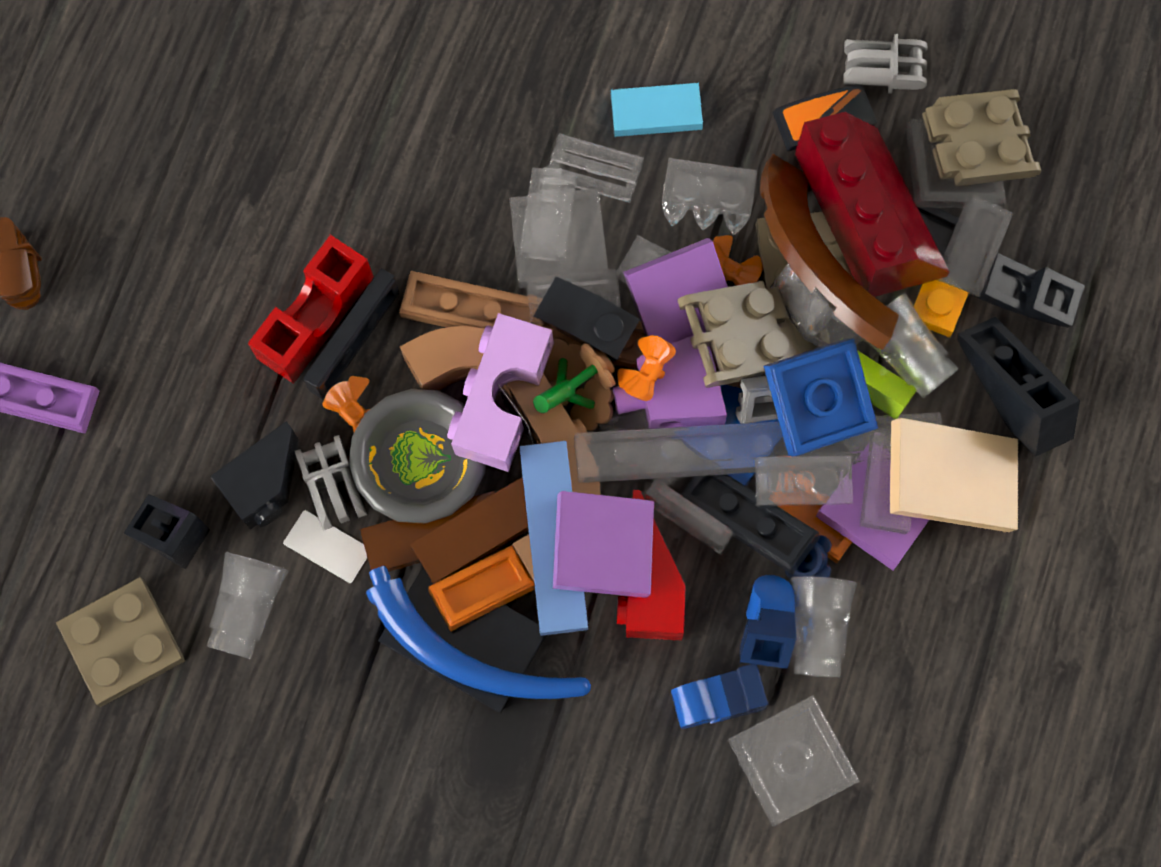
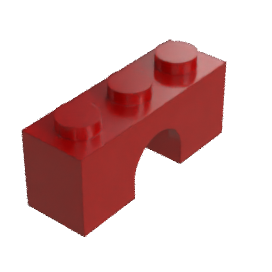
M332 235L327 238L303 270L306 277L305 283L296 300L285 311L275 307L248 342L257 360L293 384L374 278L368 259Z

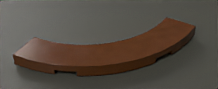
M772 154L765 164L761 175L760 196L765 199L767 210L764 213V217L780 252L811 293L819 290L836 307L833 314L869 343L883 350L892 338L899 314L865 290L832 255L812 220L807 200L809 182L805 174L777 155Z

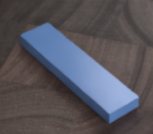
M560 441L519 446L540 635L588 630L584 592L553 589L557 495L561 491L572 492L567 442Z

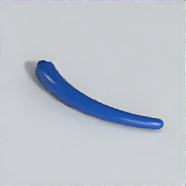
M386 566L375 568L369 572L374 587L367 590L366 595L370 603L378 608L379 619L407 651L440 674L472 688L519 698H572L585 696L590 692V681L584 677L553 678L519 674L499 669L466 655L440 637L424 621L412 604L400 578L391 580Z

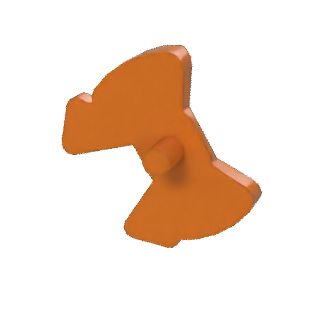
M731 235L715 237L713 244L725 280L733 281L735 286L757 282L763 271L760 256L756 255L739 264L729 258L733 237Z
M653 335L638 340V346L646 358L640 371L621 368L617 372L619 387L624 389L627 394L642 401H649L653 398L655 381L664 377L663 366L676 353V349L671 343L659 336Z
M351 376L348 381L335 384L327 392L323 400V407L338 412L352 426L353 432H355L364 414L368 411L357 400L368 386L369 379Z

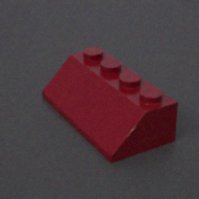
M848 112L804 122L795 155L854 279L871 295L876 297L948 277L949 270L878 128Z

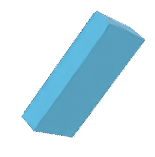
M699 83L611 90L615 137L702 130L703 120Z

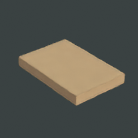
M898 418L891 421L890 513L1003 532L1018 530V439L906 418Z

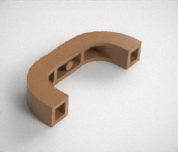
M471 326L441 328L425 333L400 346L404 360L420 388L439 391L454 382L465 380L471 368L478 370L484 354L479 352V344L484 328ZM543 373L539 386L520 380L505 384L502 390L510 397L516 409L528 424L530 433L537 444L567 442L572 492L601 495L598 471L594 459L586 446L592 442L579 418L573 421L570 419L563 407L569 404V402L564 401L546 413H540L534 407V398L555 386L556 379L549 382ZM528 534L514 542L513 546L534 582Z

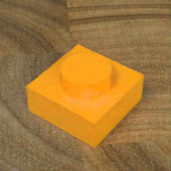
M939 280L923 283L908 321L950 338L969 292Z

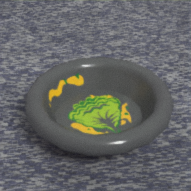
M411 388L384 397L364 414L351 439L349 466L356 489L374 510L398 522L429 523L451 516L473 498L485 475L486 465L455 455L451 445L452 439L447 438L454 413L456 411L462 413L465 405L461 401L438 390Z

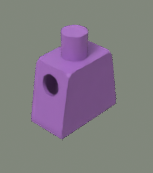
M694 335L672 343L676 353L664 364L662 370L665 372V375L662 379L655 381L654 395L651 400H639L627 394L619 386L613 387L618 414L645 409L650 431L714 429L725 426L727 413L720 386L706 388L703 377L707 374L699 350L693 349L690 338ZM708 346V350H709V353H710V356H711V359H712V362H713V365H714V368H715V364H714V360H713L711 348H710V346ZM644 355L636 359V371H640L646 359Z

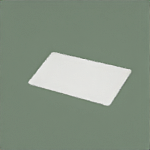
M306 510L302 512L283 542L287 547L348 583L353 582L367 559L364 544L335 527L323 531L319 518Z

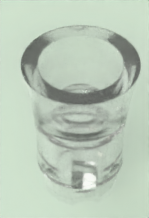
M904 293L887 306L899 314V318L892 338L883 350L878 349L858 334L856 335L876 350L909 386L913 384L917 392L925 398L953 375L958 368L948 357H945L948 355V352L933 336L918 315L907 294Z
M225 552L221 585L209 626L214 629L210 633L207 647L250 659L255 648V640L260 641L276 595L289 570L252 558Z
M791 577V585L793 586L795 596L797 638L792 655L796 656L794 674L811 677L840 678V659H845L850 610L857 583L834 578Z

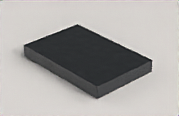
M423 567L407 594L424 621L440 637L466 655L499 669L525 674L547 635H540L539 624L503 605L450 632L428 592L429 586L433 585V582ZM385 628L378 640L384 646L500 714L511 696L472 688L440 674L407 651L387 628Z

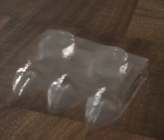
M669 158L662 197V208L666 219L673 226L685 216L688 210H693L697 224L702 230H705L715 221L718 214H722L730 232L733 235L746 225L751 216L757 170Z

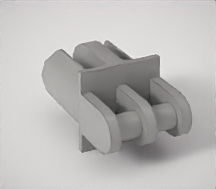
M898 34L894 35L893 41L850 39L844 41V51L847 55L844 84L888 86V93L890 94L893 89L919 90L927 86V79L922 76V71L927 68V61L922 58L923 53L927 51V43L925 41L898 39ZM898 54H909V57H898ZM898 71L909 72V75H898Z
M339 435L334 436V442L321 446V443L318 442L314 444L315 449L302 453L301 449L295 451L303 479L308 486L323 531L333 527L320 491L322 488L327 487L334 510L341 524L350 521L338 483L345 481L349 497L358 518L367 515L361 495L356 489L349 460ZM340 455L342 462L332 466L328 465V458ZM320 462L322 469L310 473L308 466Z

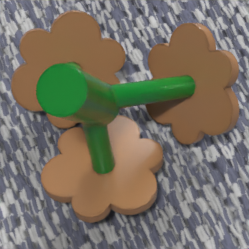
M554 337V344L544 370V375L550 382L556 379V385L536 396L533 400L534 407L538 412L546 413L564 401L574 403L570 411L571 420L579 418L586 430L593 431L597 428L598 423H608L613 415V408L610 404L614 398L613 391L610 388L616 384L611 375L614 373L613 364L605 353L599 350L594 352L587 343L581 345L579 342L574 341L568 344L564 338ZM588 379H590V380L586 383L584 389H583V388H580V389L576 390V392H575V388H577V387L580 386L582 383H584L585 381H587Z

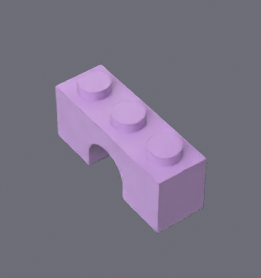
M499 313L494 326L487 325L485 327L479 344V352L484 353L478 370L471 368L463 389V395L468 396L462 413L457 411L454 413L448 430L447 438L452 439L451 445L455 455L509 472L524 427L521 417L506 413L495 404L496 395L499 391L498 384L502 388L509 382L520 380L539 386L554 344L552 330Z

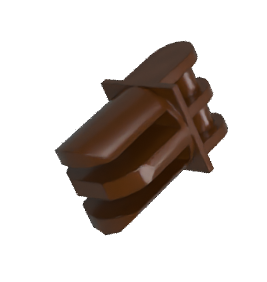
M0 217V297L8 305L18 310H28L36 306L41 298V280L37 262L42 261V258L31 244L27 243L26 237L10 218Z

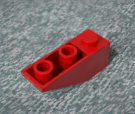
M633 490V499L645 500L640 490ZM653 518L651 595L646 598L618 596L617 624L626 625V638L682 640L684 634L686 586Z

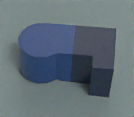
M764 575L754 581L746 610L748 620L740 646V662L788 669L797 639L793 586L782 577Z
M757 664L739 667L737 670L691 682L671 690L680 728L682 729L706 723L713 724L765 710L768 706Z

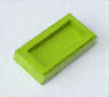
M858 351L872 405L892 418L898 419L918 389Z

